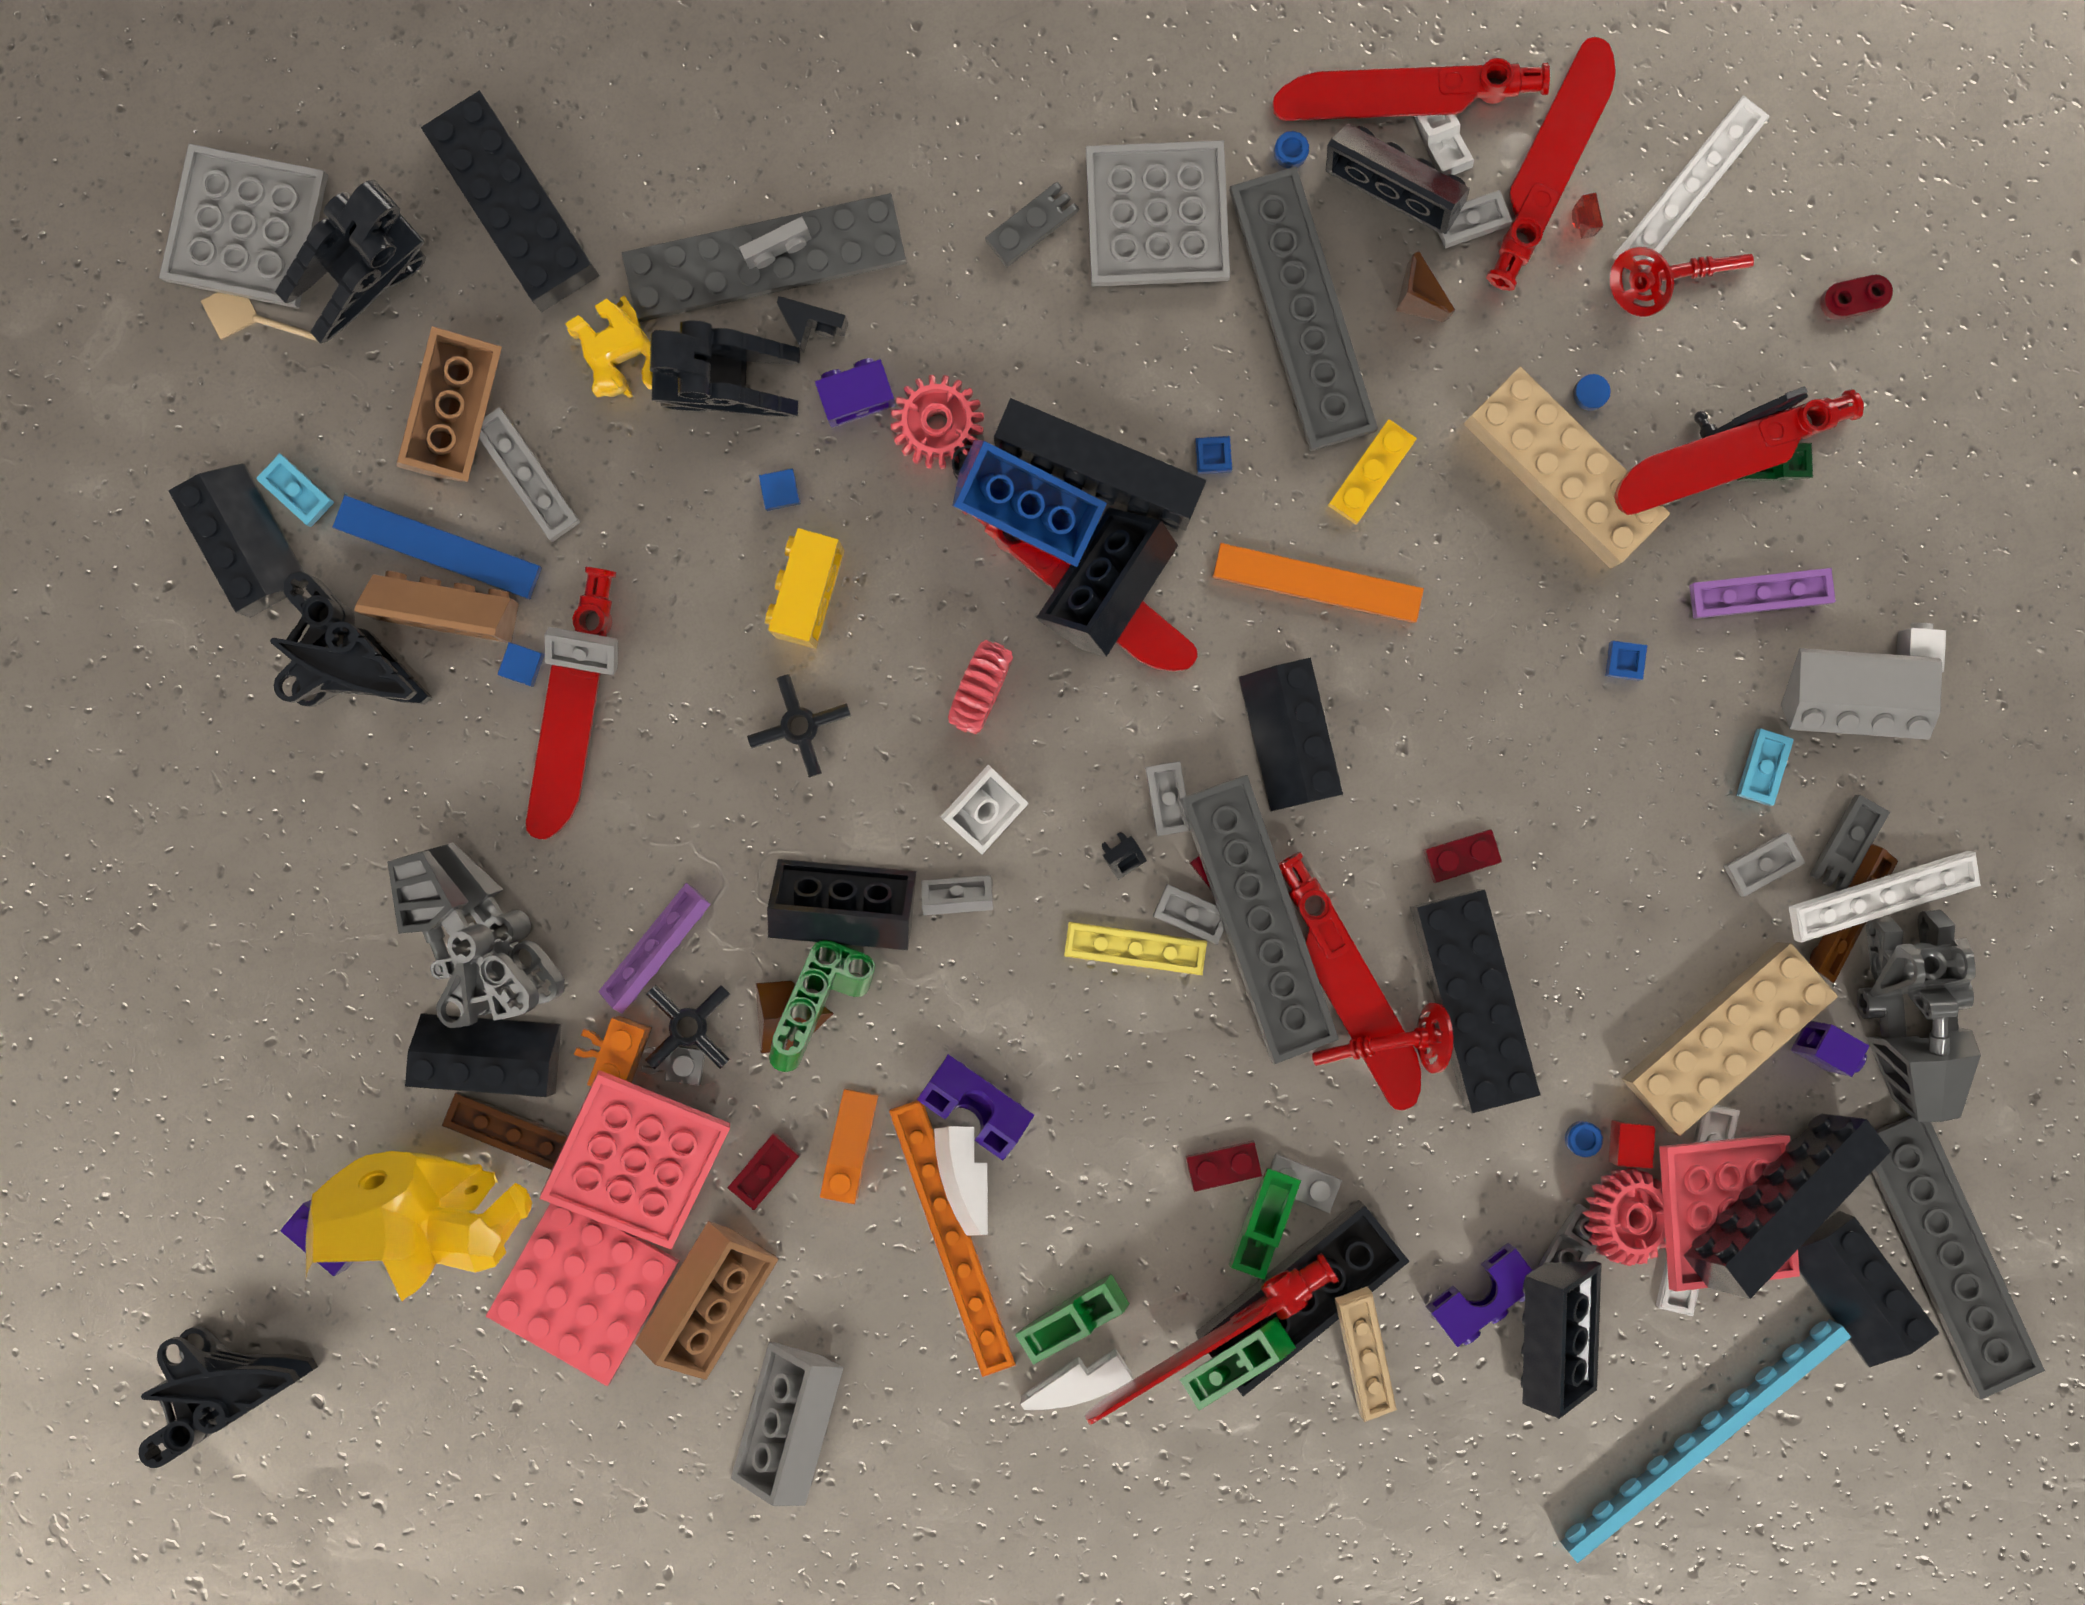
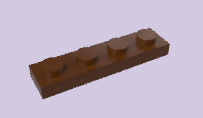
M1871 844L1851 884L1847 888L1891 875L1898 860L1883 847ZM1866 922L1824 935L1818 946L1813 949L1809 964L1823 980L1835 983Z
M461 1092L454 1094L442 1123L443 1127L552 1170L567 1138V1135Z

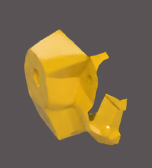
M386 1151L365 1155L343 1168L312 1194L306 1229V1277L310 1266L316 1262L383 1261L401 1301H403L408 1296L417 1292L427 1281L436 1263L475 1273L496 1267L506 1254L504 1244L520 1220L528 1217L533 1203L527 1189L514 1183L483 1214L471 1213L470 1211L477 1209L495 1182L498 1183L495 1173L484 1171L482 1165H469L430 1154Z

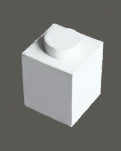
M1912 623L1911 628L1898 632L1896 655L1940 658L1942 661V672H1944L1946 630L1933 629L1934 624Z

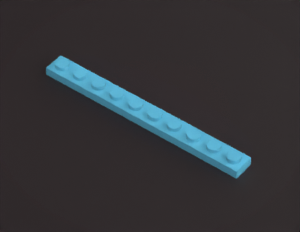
M1831 1319L1827 1322L1822 1321L1816 1324L1809 1331L1810 1336L1800 1344L1796 1343L1788 1347L1782 1354L1783 1358L1775 1365L1767 1366L1760 1370L1755 1376L1756 1380L1747 1388H1741L1732 1393L1728 1398L1729 1403L1719 1411L1715 1410L1708 1413L1702 1419L1701 1426L1695 1431L1680 1436L1675 1441L1672 1450L1664 1456L1660 1455L1651 1460L1647 1465V1470L1637 1479L1631 1478L1620 1487V1493L1610 1501L1605 1500L1599 1503L1593 1509L1591 1517L1583 1523H1576L1571 1526L1565 1533V1538L1560 1542L1574 1560L1579 1563L1850 1339L1851 1336L1845 1328Z

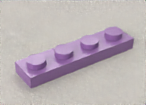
M1832 568L1696 582L1689 585L1693 619L1827 605L1836 602Z
M685 883L598 991L606 1002L619 1013L623 1014L628 1006L635 1001L641 990L659 971L661 965L674 949L680 945L682 939L711 905L688 883Z

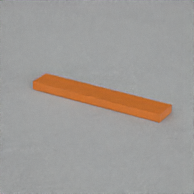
M1220 543L1212 577L1218 580L1410 623L1417 622L1424 588L1224 543Z

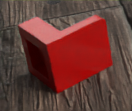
M1612 1120L1608 1161L1617 1166L1653 1169L1655 1127Z

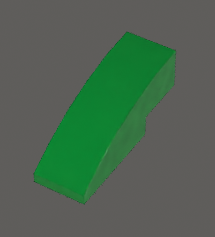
M1270 1168L1266 1169L1228 1264L1231 1268L1265 1280L1275 1248H1278L1301 1183L1300 1179Z
M1110 1274L1049 1310L1019 1330L1015 1336L1034 1365L1087 1337L1095 1328L1122 1315L1130 1303L1113 1275Z

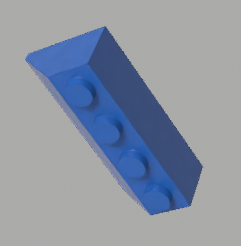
M974 440L960 469L952 506L1075 567L1078 566L1107 505L1106 502L982 440Z

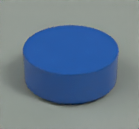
M1288 131L1280 135L1274 147V157L1277 163L1287 169L1296 166L1297 168L1306 161L1309 153L1308 140L1303 134L1296 131Z
M1586 375L1574 387V400L1584 410H1597L1608 401L1611 393L1610 385L1600 375Z
M1578 1121L1567 1129L1565 1142L1572 1153L1580 1157H1591L1601 1149L1603 1136L1596 1125L1587 1121Z

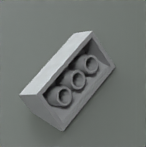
M1799 648L1781 707L1790 730L1930 740L1941 712L1942 661L1940 658Z
M769 1342L731 1479L772 1506L806 1505L843 1372L842 1366L822 1355Z

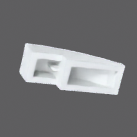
M947 1126L934 1128L939 1173L946 1197L956 1219L966 1236L988 1235L987 1163H974V1127Z
M1116 1348L1087 1368L1080 1357H1077L1021 1395L1020 1404L1024 1410H1048L1077 1405L1118 1389L1133 1380L1132 1373Z

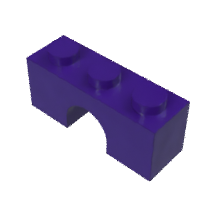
M949 1054L917 1098L920 1103L945 1120L952 1110L957 1108H964L973 1112L980 1122V1132L974 1141L1002 1161L1018 1143L1034 1117V1114L1025 1109L1020 1103L1012 1100L995 1088L993 1084L978 1076Z
M1507 1243L1481 1263L1491 1281L1490 1289L1483 1298L1479 1300L1465 1299L1460 1291L1452 1285L1425 1306L1457 1347L1461 1344L1469 1345L1481 1335L1479 1330L1490 1322L1495 1324L1505 1318L1509 1313L1508 1308L1518 1300L1519 1302L1525 1301L1523 1283L1525 1276L1533 1270L1511 1244Z

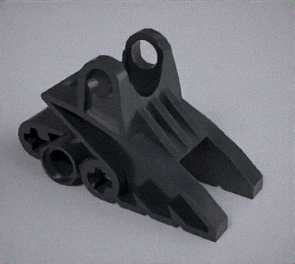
M368 180L355 189L352 195L348 192L339 193L326 204L324 213L328 218L321 220L312 228L306 238L307 240L303 243L296 258L275 291L284 303H289L311 288L327 272L335 279L339 285L321 313L322 315L310 331L320 344L328 342L346 328L384 290L397 286L413 276L426 261V256L420 250L425 241L400 214L398 205L375 180Z
M695 320L680 322V332L654 330L651 333L650 343L651 401L660 402L661 407L680 411H720L775 417L798 416V400L746 388L747 361L775 364L800 363V348L733 329H712L710 323Z
M295 572L287 577L283 586L284 594L302 614V617L286 640L271 638L270 640L272 645L292 660L274 680V691L281 700L291 703L297 702L306 707H315L339 693L372 695L401 703L423 705L432 699V696L418 681L413 680L414 677L401 663L397 662L396 657L384 645H381L382 642L372 632L354 626L355 616L352 610L343 605L321 580L303 572ZM304 584H307L305 588L307 592L311 595V597L309 598L303 596L304 590L302 589V586ZM309 624L310 627H309L308 630L306 631V633H305V635L303 636L302 640H301L300 642H298V640H299L300 637L302 636V633H303L304 629H305L306 626ZM345 634L343 644L338 646L337 642L340 639L338 635ZM294 676L296 681L292 686V696L288 697L283 692V682L287 678ZM317 693L315 698L311 701L304 700L305 698Z
M201 1326L189 1328L180 1337H173L164 1341L157 1351V1361L166 1380L142 1393L141 1398L143 1400L160 1402L167 1425L147 1437L141 1443L138 1453L140 1461L149 1468L164 1466L213 1433L218 1432L318 1368L313 1358L292 1354L248 1355L232 1352L208 1329ZM190 1334H198L203 1338L204 1347L202 1351L187 1341ZM171 1344L178 1346L179 1354L182 1358V1362L179 1364L172 1363L167 1358L166 1350ZM161 1443L167 1448L164 1451L159 1449L158 1445Z

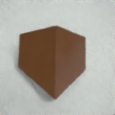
M1418 251L1412 255L1407 264L1396 311L1444 322L1451 317L1455 308Z
M791 980L755 983L760 1053H770L773 1035L796 985ZM825 1006L814 1032L834 1014ZM793 1018L797 1022H806L803 1018ZM788 1039L785 1050L789 1051V1048L793 1046V1042Z

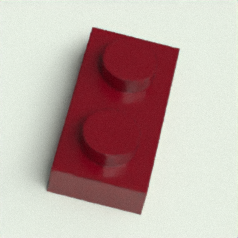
M1492 829L1423 850L1433 883L1502 863Z
M774 1132L727 1188L752 1210H755L801 1154Z
M1253 1140L1185 1156L1194 1192L1262 1177L1258 1154Z

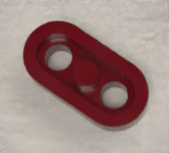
M1877 274L1835 283L1822 294L1820 300L1821 309L1827 317L1834 320L1876 312L1891 301L1893 287L1887 278ZM1872 287L1879 289L1880 296H1875L1872 293ZM1839 294L1846 297V304L1840 303L1838 300Z

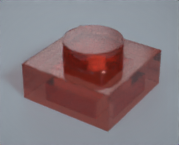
M1596 192L1582 195L1572 210L1573 225L1575 229H1579L1581 239L1594 237L1603 227Z

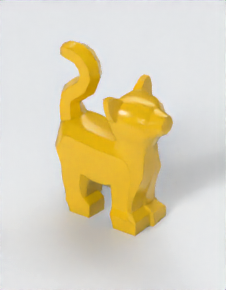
M625 295L620 297L616 305L607 298L595 305L600 317L608 319L610 325L598 333L579 315L565 323L569 334L574 339L581 340L583 356L593 371L591 390L596 397H615L620 394H625L628 398L633 397L626 378L615 366L641 354L646 357L641 370L642 381L648 389L652 390V372L650 371L651 342L641 329L637 314Z

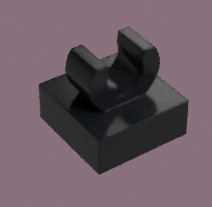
M1122 832L1117 833L1121 843L1111 849L1106 842L1102 843V849L1105 852L1103 857L1118 880L1147 861L1132 836L1127 838Z

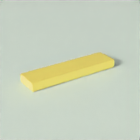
M1069 922L1064 956L1203 975L1207 941Z

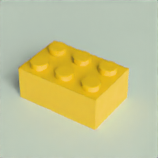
M797 528L795 536H789L785 548V556L789 557L785 570L780 569L775 583V590L779 591L776 604L770 603L765 617V624H769L768 631L777 639L817 649L845 551L839 539Z

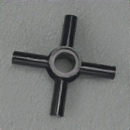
M790 674L780 676L776 679L787 712L783 715L780 725L748 735L749 745L753 749L785 738L790 743L799 746L808 777L820 775L822 772L812 740L818 732V727L851 717L848 704L845 703L813 714L810 710L800 707ZM797 717H805L808 721V729L802 735H794L790 729L791 722Z
M657 985L647 992L646 995L670 1018V1035L645 1059L653 1069H656L679 1045H696L719 1069L730 1060L706 1035V1019L731 995L722 985L697 1009H680ZM687 1016L695 1019L698 1025L697 1032L692 1037L683 1036L678 1028L679 1022Z

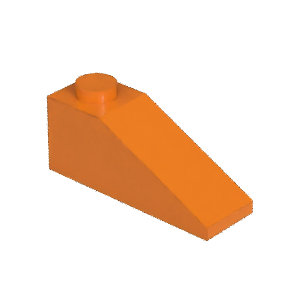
M844 1089L826 1163L820 1198L855 1205L859 1196L879 1095Z

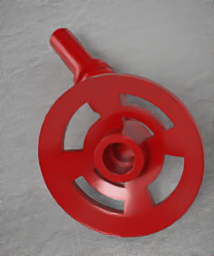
M1634 247L1621 253L1613 263L1610 272V287L1615 300L1625 311L1635 316L1647 317L1660 312L1667 306L1673 294L1674 279L1687 276L1696 279L1698 276L1703 278L1705 275L1711 277L1714 272L1752 268L1754 258L1752 254L1714 259L1712 256H1706L1705 259L1704 257H1698V260L1691 258L1690 262L1669 266L1665 258L1657 251L1647 247ZM1645 255L1653 258L1654 261L1649 259L1636 261L1634 256ZM1640 265H1648L1650 267L1642 269ZM1624 268L1631 271L1629 275L1631 288L1627 291L1624 290L1622 283ZM1662 281H1666L1665 293L1660 289ZM1651 290L1652 293L1650 295L1643 294V292ZM1654 299L1655 305L1643 306L1635 303L1634 300L1651 301Z
M1428 1003L1422 1009L1414 1031L1375 1038L1367 1035L1364 1039L1362 1037L1357 1038V1041L1351 1039L1349 1044L1313 1052L1312 1059L1314 1064L1319 1066L1352 1057L1354 1060H1359L1360 1056L1361 1058H1367L1368 1055L1371 1057L1377 1051L1414 1045L1417 1048L1424 1068L1430 1073H1441L1447 1068L1452 1056V1023L1443 1005L1440 1003ZM1437 1021L1439 1023L1440 1030L1439 1028L1435 1027V1023ZM1438 1055L1436 1061L1430 1064L1429 1059H1433Z

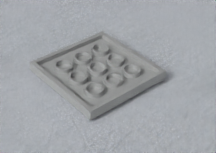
M1224 140L1086 146L1091 287L1229 281L1230 261Z
M188 144L159 278L165 282L300 308L302 295L293 302L284 303L275 291L296 258L303 243L307 240L306 238L310 231L318 223L328 174L323 170Z

